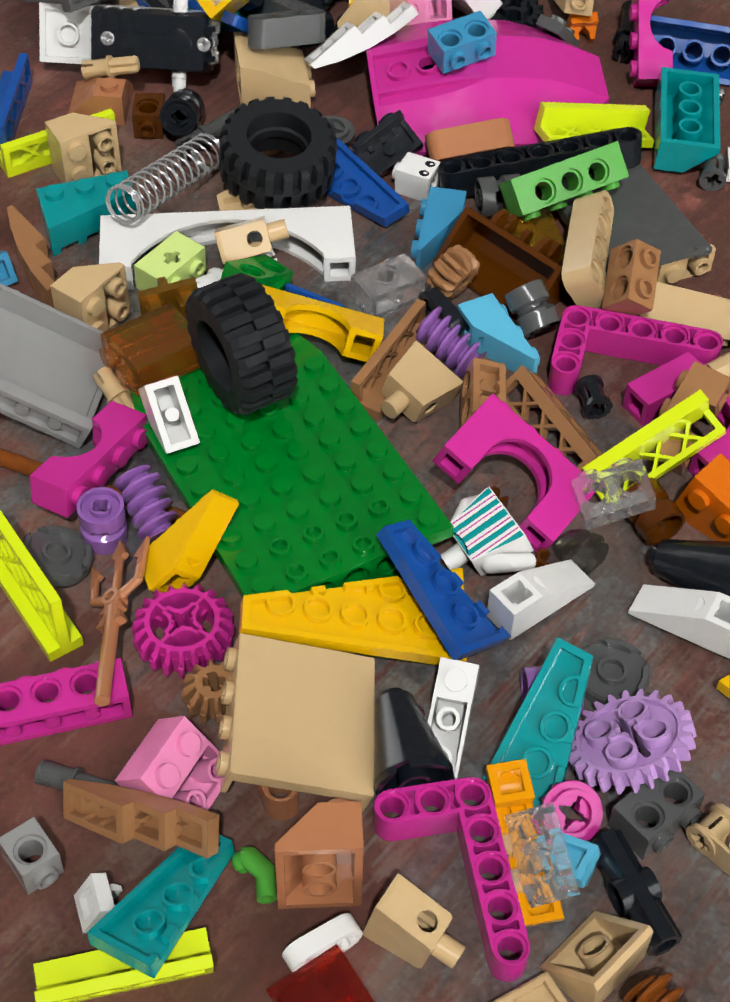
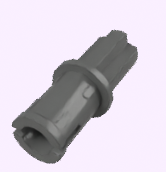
M47 759L41 760L34 777L36 784L51 787L62 792L63 781L68 779L116 785L114 782L84 773L82 767L77 766L73 769Z

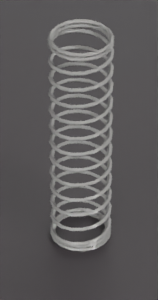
M201 133L159 158L154 163L149 164L147 167L111 187L106 194V205L112 217L122 224H133L142 216L147 215L150 211H153L164 202L184 191V189L203 179L204 176L219 168L217 150L208 140L200 137L211 139L220 151L219 140L213 135ZM197 140L204 141L213 148L217 156L215 167H213L210 153L200 143H196ZM195 145L200 146L208 154L210 167L206 166L202 155L195 150ZM180 153L184 154L185 160L180 157ZM196 153H197V154L199 155V157L202 159V162H200V160H199L198 157L196 156ZM186 155L195 163L197 172L190 167ZM173 157L177 158L178 164L173 161ZM180 160L189 168L190 176L184 172ZM167 161L171 163V168L166 165ZM173 164L182 172L184 181L176 174ZM160 165L164 166L165 173L160 170ZM167 169L175 176L177 185L168 176ZM153 170L157 171L158 177L153 174ZM160 173L168 180L170 189L163 183ZM146 174L150 175L151 182L146 179ZM153 177H154V178L159 182V184L161 185L162 190H163V193H161V192L157 189V187H156V185H155V183H154V181H153ZM186 177L191 179L190 182H186ZM139 179H143L144 186L139 183ZM179 181L184 183L183 186H179ZM146 182L154 189L156 197L150 193ZM132 183L136 184L137 191L132 188ZM172 185L177 187L176 191H173ZM139 186L147 194L149 202L142 196ZM118 189L122 190L123 200L127 208L136 214L135 217H130L121 210L117 200ZM165 189L170 192L169 195H166ZM113 190H115L114 198L119 211L130 220L121 219L112 209L110 195ZM124 191L131 195L136 204V211L128 205ZM158 193L163 196L162 199H159ZM150 196L156 200L155 204L151 203ZM142 199L149 205L148 208H144Z

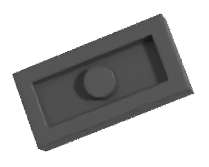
M543 14L540 15L536 25L541 31L576 47L579 46L580 42L574 36L575 31L566 26L567 22L556 15H552L551 18Z

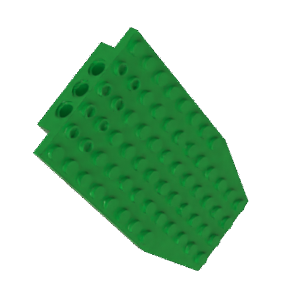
M181 313L169 316L170 320L165 325L154 327L150 321L144 323L142 319L117 327L119 339L125 341L121 349L135 410L146 414L139 388L174 376L179 377L200 443L165 454L148 418L147 423L142 428L148 430L145 433L147 444L187 509H191L212 489L238 500L239 505L214 553L242 598L244 595L282 590L297 593L310 591L313 586L325 585L326 589L342 587L345 582L392 576L402 577L376 535L387 525L410 520L431 545L453 536L454 526L322 351L298 333H289L291 346L294 348L296 355L294 358L298 368V373L296 374L297 384L291 395L255 412L241 415L235 414L222 404V400L214 394L212 386L208 384L202 367L200 368L196 352L191 344V336L187 329L188 320L182 317Z

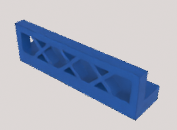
M19 53L14 71H3L0 78V144L14 140L33 83L27 53Z

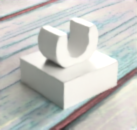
M91 873L74 894L83 933H87L116 906L113 900L122 892V886L109 884L106 873Z

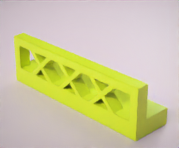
M540 102L534 130L544 142L623 127H634L642 132V148H652L655 141L645 130L650 114V109L646 105Z
M111 108L89 115L115 121V114ZM46 130L0 144V166L8 178L52 164Z
M700 389L582 467L586 476L599 486L595 493L607 510L611 511L619 505L621 496L630 487V481H635L636 483L645 478L659 479L725 435L726 429L709 409V399ZM702 417L714 429L704 437L689 435L691 425ZM685 429V434H680V433H679V432H681L682 430ZM669 439L683 441L682 451L675 456L660 454L662 444ZM688 442L694 443L691 446L687 447ZM656 448V453H655V454H654V453H649V452H651L652 450H654V449ZM639 459L654 461L652 471L645 476L631 474L633 463ZM659 461H660V462H665V463H663L662 465H660V466L658 467ZM627 468L626 473H621L622 470ZM610 478L625 480L623 491L611 499L600 486Z
M206 927L184 932L154 979L101 950L33 964L37 991L34 992L36 1002H80L214 973Z

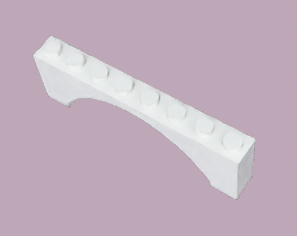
M350 206L153 213L142 216L133 224L128 225L118 222L112 215L100 216L99 264L117 262L124 264L128 290H134V284L136 283L134 264L175 231L204 246L217 243L214 235L216 228L265 216L266 223L285 219L289 238L272 242L273 248L289 253L309 264L323 275L324 282L355 280L356 268ZM127 214L130 217L136 216V214ZM118 215L121 219L130 220L124 215ZM258 231L248 234V238L252 242L262 239Z

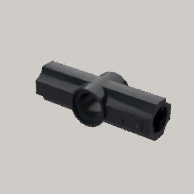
M612 828L600 833L590 843L599 846L601 855L596 864L607 881V893L613 908L621 917L626 916L628 920L651 926L654 933L646 952L648 956L655 955L657 957L669 952L681 942L682 935L662 902V891L655 874L649 867L641 866L621 830H614Z

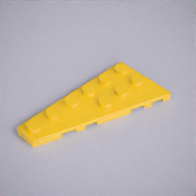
M463 568L451 569L452 573L456 572L464 581ZM399 576L345 582L342 587L326 589L325 585L313 586L310 591L297 593L282 590L244 595L241 601L239 634L243 633L318 648L439 665L441 657L452 659L410 589L405 584V581ZM466 657V658H463V659H460V660H458V661L466 662V661H467V657Z

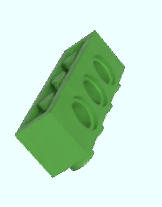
M616 141L502 182L499 186L507 210L510 212L509 216L512 213L518 217L522 216L524 222L541 216L539 210L549 207L550 212L568 206L567 199L572 197L577 199L593 194L592 190L601 187L602 191L617 188L620 186L618 180L629 177L619 143ZM589 167L594 171V180L589 176ZM563 176L568 181L567 190L562 185ZM536 186L542 191L541 200L535 194Z

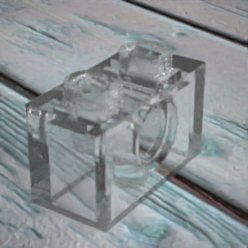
M403 253L351 275V299L363 313L381 318L413 304L418 299L419 294L425 291L426 275L406 253Z

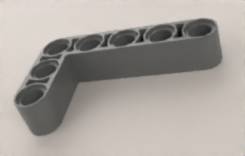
M264 0L262 6L249 11L250 15L247 17L249 48L272 49L325 42V11L299 0Z

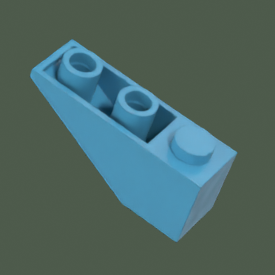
M430 186L428 199L422 198L420 217H423V219H417L415 237L419 239L412 241L410 258L416 259L415 272H421L434 260L465 209L467 191Z

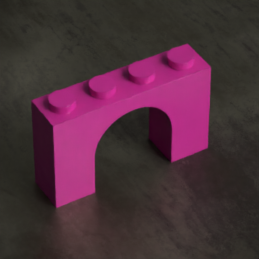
M688 351L627 383L622 407L643 427L659 417L664 401L667 398L672 399L678 390L676 383L684 369L689 371L694 361L703 365L704 363L698 361ZM730 396L717 416L718 421L726 429V434L692 456L688 471L693 476L697 475L720 453L730 461Z
M493 393L432 460L458 484L483 458L493 454L509 455L524 463L536 480L538 497L533 509L518 526L524 532L536 553L541 548L547 549L555 542L599 489V486L589 479L583 471H580L559 449L547 442L538 434L533 426L522 420L511 410L507 403L501 401Z

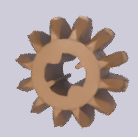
M460 244L448 248L434 262L433 267L428 271L426 282L431 288H439L449 300L458 297L472 283L473 278L478 274L480 263L467 248L462 247Z
M210 658L206 667L195 664L193 674H186L183 680L182 700L187 705L190 716L200 715V721H202L203 725L211 718L215 719L219 725L222 715H226V705L221 704V692L225 680L228 681L229 671L223 670V662L220 665H215Z

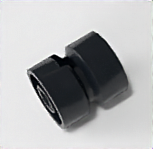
M186 88L175 91L161 107L160 122L170 134L176 136H185L191 133L204 115V101L194 90Z

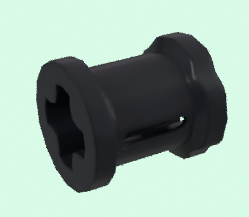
M594 374L580 378L574 385L576 396L581 398L584 404L582 408L584 416L588 419L605 417L613 407L610 398L604 394L602 378Z

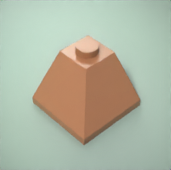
M97 77L77 81L68 114L92 115L111 108L115 114L116 125L125 126L134 90L133 84L127 79H115L112 77Z

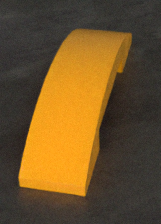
M526 759L486 765L487 783L495 804L525 926L529 927L563 921L564 914L555 877L551 878L546 875L543 868L546 855L533 805L535 794Z

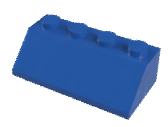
M651 15L650 27L654 38L660 45L673 51V68L719 74V85L730 86V27Z

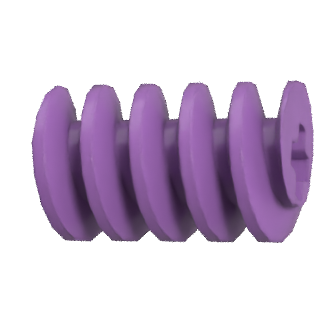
M438 306L419 324L416 330V340L420 344L427 342L425 348L430 353L437 351L435 357L440 361L446 360L445 366L450 370L456 368L454 374L462 379L473 357L483 359L487 351L480 355L477 353L481 345L479 341L471 346L468 345L471 337L469 332L459 337L458 333L462 327L460 324L452 328L448 327L452 316L448 315L440 319L439 315L443 308Z
M145 464L128 470L117 478L115 484L117 489L122 491L123 502L128 504L126 510L130 516H133L132 524L134 528L139 529L138 538L143 542L146 536H150L151 544L172 526L171 522L179 515L174 510L165 511V509L172 505L173 501L171 498L160 499V496L167 491L166 485L155 486L154 484L160 481L162 476L158 472L149 474L152 467Z

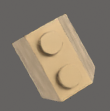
M234 32L236 82L240 104L245 103L247 106L251 100L259 99V101H262L266 97L275 96V99H283V97L292 98V101L297 103L300 100L307 103L309 108H311V97H315L314 79L309 80L312 77L311 66L304 61L303 50L292 47L252 49L248 47V34Z

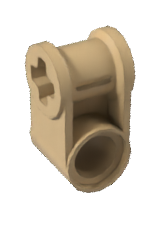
M714 803L709 808V814L698 824L692 823L687 827L686 835L691 845L699 853L708 857L730 878V808L722 803Z

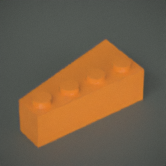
M721 453L694 476L675 502L684 514L685 522L712 541H730V461Z

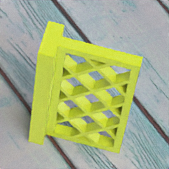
M0 510V587L48 660L52 662L83 646L82 635L63 609L61 598Z

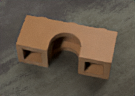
M694 361L689 371L684 369L676 383L678 390L672 399L667 398L664 401L659 416L701 389L709 399V409L717 418L730 396V377ZM685 429L682 430V431L679 432V433H680V434H685ZM667 440L662 444L660 454L668 456L677 455L682 451L683 441ZM688 442L687 447L691 446L694 443ZM655 448L654 450H652L651 452H649V453H654V454H655V453H656V448ZM692 457L672 469L671 472L683 476ZM659 461L658 465L660 466L665 462Z

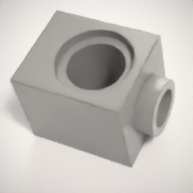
M34 817L0 837L2 856L28 895L37 889L41 890L51 886L58 879L59 875L64 873L59 852ZM30 856H41L39 860L33 863L25 862Z

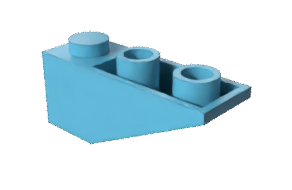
M493 293L458 304L457 309L465 323V331L461 336L468 332L471 334L468 341L469 346L479 341L481 345L478 353L482 354L487 351L485 357L506 364V368L512 372H515L521 365H524L537 373L538 366L540 365L538 351L535 347L529 345L524 338L520 326L514 324L509 317L506 307L498 302Z

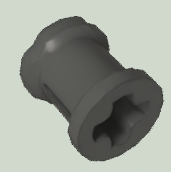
M722 153L699 164L702 170L699 184L706 191H718L725 186L726 174L723 170L726 167V159Z

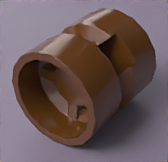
M645 478L630 486L623 493L619 501V507L629 521L635 524L636 530L645 542L653 546L655 544L659 545L663 539L674 537L683 527L686 518L675 502L668 499L667 492L657 479Z

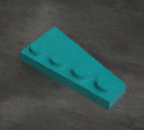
M557 637L490 763L497 764L526 759L535 794L533 805L540 811L543 804L541 798L548 794L552 789V785L564 782L594 661L593 655ZM485 773V775H484V777H483L482 779H484V780L487 781V776H486V773Z
M219 834V851L208 859L178 847L87 932L90 945L154 979L235 853L232 840Z

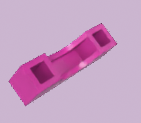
M634 0V4L630 5L629 20L634 22V32L630 33L629 49L634 50V60H630L629 77L634 78L633 87H657L661 68H673V51L663 47L656 41L650 27L651 14L659 7L668 4L670 0Z
M111 401L92 418L93 446L95 448L78 456H50L30 475L32 503L68 518L77 510L76 504L84 492L92 488L103 487L119 468H123L131 456L139 449L144 448L147 443L145 433L148 430L142 427L147 423V415Z

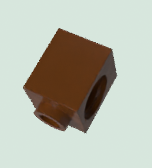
M135 92L132 110L134 138L164 139L165 129L160 122V111L165 103V93Z

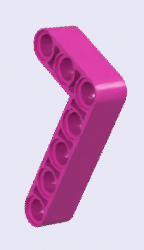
M581 305L569 306L562 314L551 359L548 387L558 395L566 396L574 393V385L580 378L586 351L660 366L689 351L698 361L706 364L720 357L723 338L716 331Z
M466 777L388 789L381 792L374 802L373 820L375 833L381 839L399 841L457 832L488 968L491 974L502 982L519 980L526 970L530 954V942L489 785L477 777ZM473 800L480 805L469 806L464 801ZM428 806H434L438 808L440 811L429 812L426 811L424 808ZM394 812L399 814L400 817L393 819L385 817L384 814ZM482 836L487 838L489 842L479 843L474 841L472 837ZM491 873L496 875L499 879L495 881L485 880L481 876V874ZM494 911H500L505 913L509 918L505 920H497L490 915V913ZM504 950L512 951L519 959L508 961L503 959L499 953Z

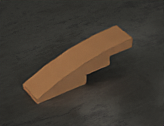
M11 205L7 207L15 253L22 272L40 301L54 308L50 285L55 282L52 261L48 255L46 239Z
M74 779L63 781V818L121 844L135 838L162 851L179 846L207 859L219 851V814L145 791Z

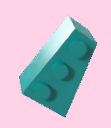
M127 170L36 188L40 215L53 257L62 253L61 248L77 242L78 245L87 242V236L100 231V216L111 215L106 205V194L111 187L129 177ZM118 189L117 200L121 210L126 215L134 214L127 208L123 200L122 190ZM113 190L110 195L112 209L116 215H123L116 205L114 198L115 190ZM124 191L128 205L136 211V204L131 195Z

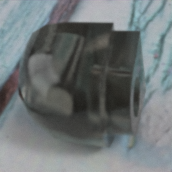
M580 528L571 529L563 533L553 544L555 554L560 561L571 559L587 575L603 563L609 550V545L604 542L602 535Z

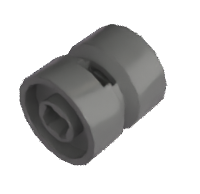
M519 173L501 175L499 180H496L494 176L476 178L474 182L476 211L488 217L494 216L501 209L507 210L499 184L521 175Z
M542 279L526 283L504 296L511 314L518 315L515 322L522 329L525 339L542 333L561 322L554 304L547 303L550 295Z

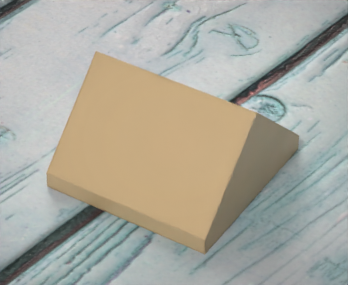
M594 911L542 963L540 969L543 973L547 971L555 984L574 1002H603L645 957L654 932L650 925Z

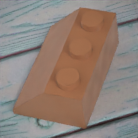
M335 798L328 802H318L275 843L278 909L362 906L364 844L361 801Z

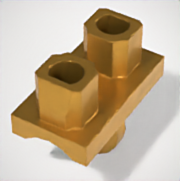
M163 276L157 278V287L138 291L140 314L143 322L150 321L154 327L165 325L170 320L169 316L181 313L182 317H185L186 301L191 293L198 289L194 277L168 284Z

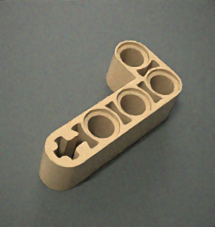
M606 190L574 200L561 274L564 287L576 305L602 309L607 276L605 270L614 217L613 202Z

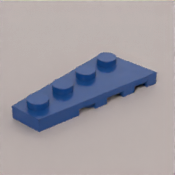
M337 138L333 181L325 194L346 206H350L351 209L384 227L409 213V203Z
M410 520L384 526L376 534L453 660H460L498 646L511 637L503 626L497 629L486 617L490 611L480 600L474 603L461 588L464 581L457 573H452L445 569L438 562L441 555Z

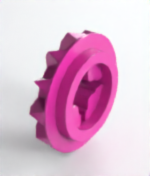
M566 780L552 785V789L548 794L541 798L543 804L538 816L542 820L543 831L555 842L561 832L585 841H590L598 832L603 819V807L596 791L586 783ZM574 802V810L583 820L569 819L567 823H564L566 816L558 807L559 805L571 806Z

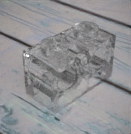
M631 458L622 459L611 465L612 468L599 472L596 469L586 470L578 474L576 479L571 480L572 492L585 530L655 509L656 497L642 458L634 461ZM633 480L640 487L633 492H627L620 485L624 481ZM592 491H599L605 496L603 500L597 503L589 502L585 498Z
M550 802L505 815L509 832L503 833L502 839L508 858L515 857L517 867L510 869L517 894L525 892L531 908L580 895L554 803ZM539 836L536 839L529 840L532 837ZM543 871H549L548 873L542 876H537L539 873Z

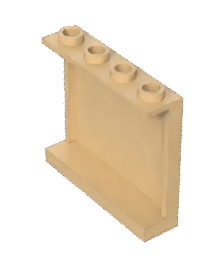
M240 633L233 648L227 647L223 662V670L229 671L228 681L225 680L221 692V704L226 705V715H222L218 729V739L224 740L223 751L220 750L218 753L215 768L216 775L221 776L220 792L226 793L232 781L328 797L345 798L350 801H361L363 813L374 796L375 658Z

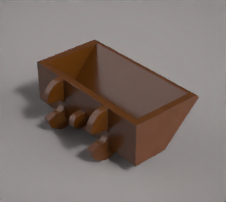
M466 206L435 256L432 265L448 248L460 244L473 253L480 263L478 274L467 288L480 297L493 293L498 302L506 307L509 316L517 320L518 315L511 314L504 296L510 291L537 279L543 280L550 295L547 303L554 304V306L557 305L567 291L562 281V265L556 262L562 250L561 243L556 240L553 243L554 240L547 236L542 238L533 247L529 244L534 235L531 230L525 229L520 237L514 235L519 223V218L512 213L509 217L510 212L506 209H501L490 220L483 214Z

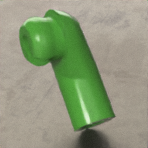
M244 846L240 851L235 852L232 856V866L235 871H239L241 874L249 872L255 878L257 902L261 904L274 903L277 900L274 864L255 847Z

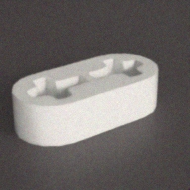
M350 913L341 914L293 941L283 951L282 957L293 975L301 976L354 946L362 937L363 932Z

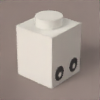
M407 152L402 161L397 162L393 168L392 179L395 180V191L400 195L422 201V198L428 199L430 186H439V164L441 162Z

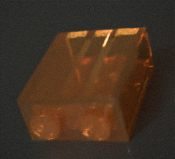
M168 303L100 333L102 348L99 349V353L103 363L108 368L112 367L122 386H128L137 397L140 396L138 389L143 386L174 376L181 377L200 368L196 352L191 344V336L188 333V321L172 303Z

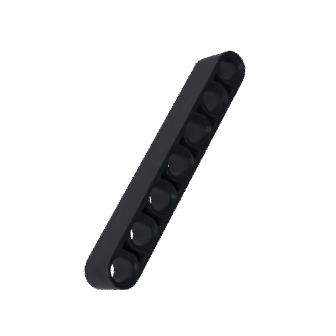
M623 127L447 159L439 164L440 188L467 191L466 197L474 196V182L476 178L494 176L496 180H499L501 175L517 173L522 176L616 141L619 143L626 168L634 167L641 162L642 132L634 127ZM589 167V175L594 174L593 169Z

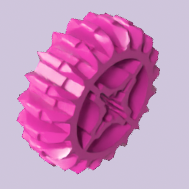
M185 581L180 589H174L169 583L167 592L162 593L155 589L153 594L154 600L144 598L142 609H136L135 621L132 625L134 648L139 652L143 663L149 662L153 672L162 668L163 674L167 678L175 671L178 672V676L183 680L186 672H193L195 664L206 667L210 658L213 662H223L227 647H232V638L235 635V627L232 624L233 614L230 608H227L223 597L217 598L213 589L203 592L200 583L194 589H189ZM205 620L213 627L210 633L205 632L202 624ZM158 627L164 629V637L161 640L154 635Z

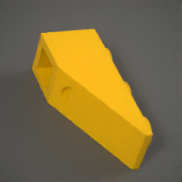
M212 489L149 545L144 578L149 591L155 592L156 589L165 593L169 583L174 589H180L184 581L190 587L200 579L239 505L238 500Z

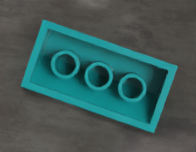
M667 67L661 68L655 92L653 169L683 173L720 153L719 74Z

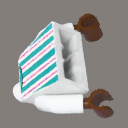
M496 486L487 487L480 494L465 497L460 501L450 521L454 526L453 538L457 543L440 554L450 571L451 569L461 567L470 560L480 576L488 573L519 572L555 562H546L550 556V552L546 548L539 549L535 556L531 553L534 550L526 535L506 510L509 497L499 498L500 489Z

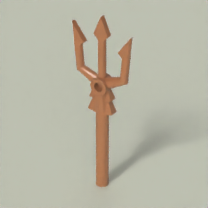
M146 536L134 555L137 559L134 577L122 587L124 561L129 556L124 542L119 541L111 558L115 562L112 588L108 589L103 596L99 597L100 583L105 577L91 566L90 606L104 607L99 614L102 618L96 627L103 635L94 703L101 707L110 704L119 627L128 621L124 614L128 610L126 607L128 604L127 596L143 581L150 536Z

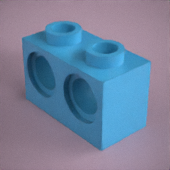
M477 11L428 29L427 52L441 72L445 74L496 55L497 32L483 13Z

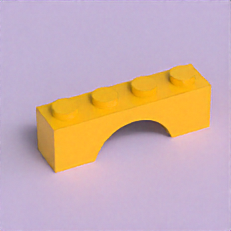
M263 285L267 295H270L274 300L277 311H280L284 319V326L288 329L289 333H302L321 338L335 346L342 356L367 362L381 345L384 336V318Z

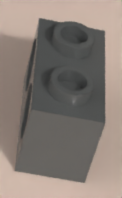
M669 770L667 773L670 781L666 782L657 778L654 780V789H650L645 783L640 784L638 793L630 792L612 808L608 827L614 830H621L632 850L642 860L653 851L657 854L664 851L675 837L673 834L681 827L687 829L689 825L696 823L703 813L700 807L705 793L682 771L675 772ZM666 798H673L680 804H673ZM638 821H645L652 826V828L643 827L638 823Z

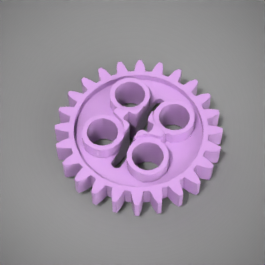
M639 689L636 695L631 697L629 692L624 690L622 698L617 700L610 694L608 695L607 704L603 705L595 701V711L583 710L582 716L584 721L579 720L569 762L572 770L576 771L579 780L586 779L587 785L590 787H594L599 783L603 793L608 791L611 786H615L617 795H621L626 786H631L635 794L638 793L640 784L644 783L650 789H654L655 779L660 778L666 782L670 781L667 772L669 770L681 772L680 761L691 760L689 750L696 749L694 738L697 737L690 711L684 709L682 701L674 703L671 694L661 699L658 690L653 691L649 696H645L643 689Z

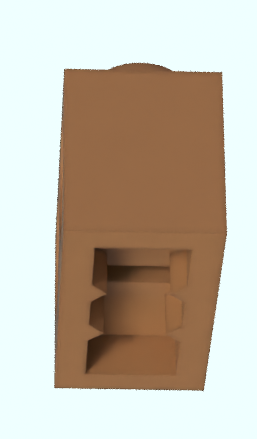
M634 239L612 248L609 256L602 309L634 316L652 311L661 250L639 239Z
M473 357L462 378L464 383L461 386L460 428L492 393L506 403V364Z

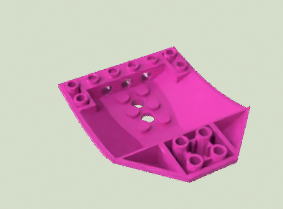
M491 19L487 20L497 32L496 55L445 74L441 72L427 52L428 29L452 20L403 26L396 33L366 50L377 125H379L380 119L391 112L394 114L400 110L404 115L405 121L423 143V147L414 153L420 156L428 155L425 135L432 131L497 118H508L510 120L515 147L544 142L534 130L540 102L609 103V95L599 56L537 28L507 20ZM427 65L434 66L433 68L428 70L422 69L424 66Z

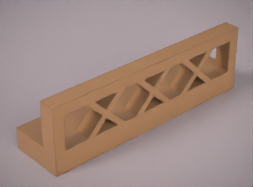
M417 299L351 381V391L371 418L379 422L385 415L381 409V403L386 399L381 393L382 387L391 370L416 341V330L425 318V301Z
M521 365L507 379L506 403L511 410L530 425L528 422L530 408H541V423L531 426L536 431H539V434L546 441L548 430H558L561 434L559 448L557 449L565 457L566 454H578L582 459V462L577 466L580 471H583L582 467L603 454L539 374ZM520 383L524 387L522 402H512L507 395Z

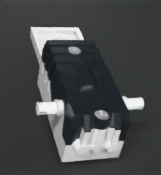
M173 0V8L102 4L88 5L74 12H64L61 3L39 2L40 62L81 64L83 60L104 59L107 55H111L113 58L135 55L139 58L140 69L171 71L173 93L179 89L186 88V72L209 73L214 70V64L219 63L220 53L217 51L219 39L217 37L220 34V22L210 19L204 10H189L188 0Z

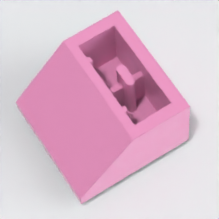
M185 716L158 719L117 776L115 782L120 787L157 794L209 810L220 793L221 776L215 773L219 750Z

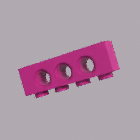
M121 658L115 659L110 704L105 707L94 703L99 661L75 668H60L55 672L37 676H22L13 681L0 683V746L133 717ZM86 691H93L92 693H89V694H82V693H84V692H86ZM48 699H54L51 702L44 703ZM15 707L14 709H12V710H10V711H4V710H6L7 708Z

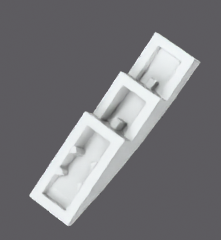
M403 1L386 17L375 11L357 28L355 25L346 22L308 55L304 61L316 69L345 60L373 47L396 33L419 15L413 5Z

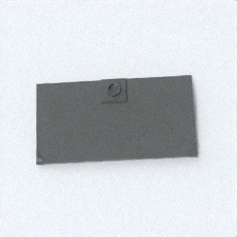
M640 163L637 166L627 168L629 177L618 180L619 187L607 191L613 202L614 217L606 273L610 250L634 239H639L661 250L659 266L691 257L707 256L712 252V246ZM595 174L589 175L594 180ZM564 179L562 180V185L566 190L568 189V181ZM599 187L592 191L593 193H597L602 191L601 187ZM575 197L566 200L568 206L557 209L560 218L568 228Z

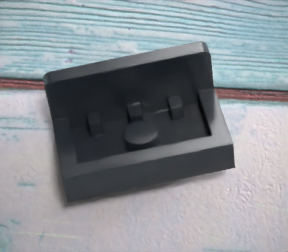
M400 110L394 114L391 112L383 116L378 123L379 125L371 131L366 130L360 133L351 145L353 152L381 178L390 172L397 162H401L407 152L416 153L423 147L422 141L405 121L404 115Z

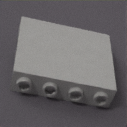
M0 283V413L77 448H81L92 429V418L103 394L100 387L94 382L93 375L98 374L97 371L105 366L113 367L125 341Z

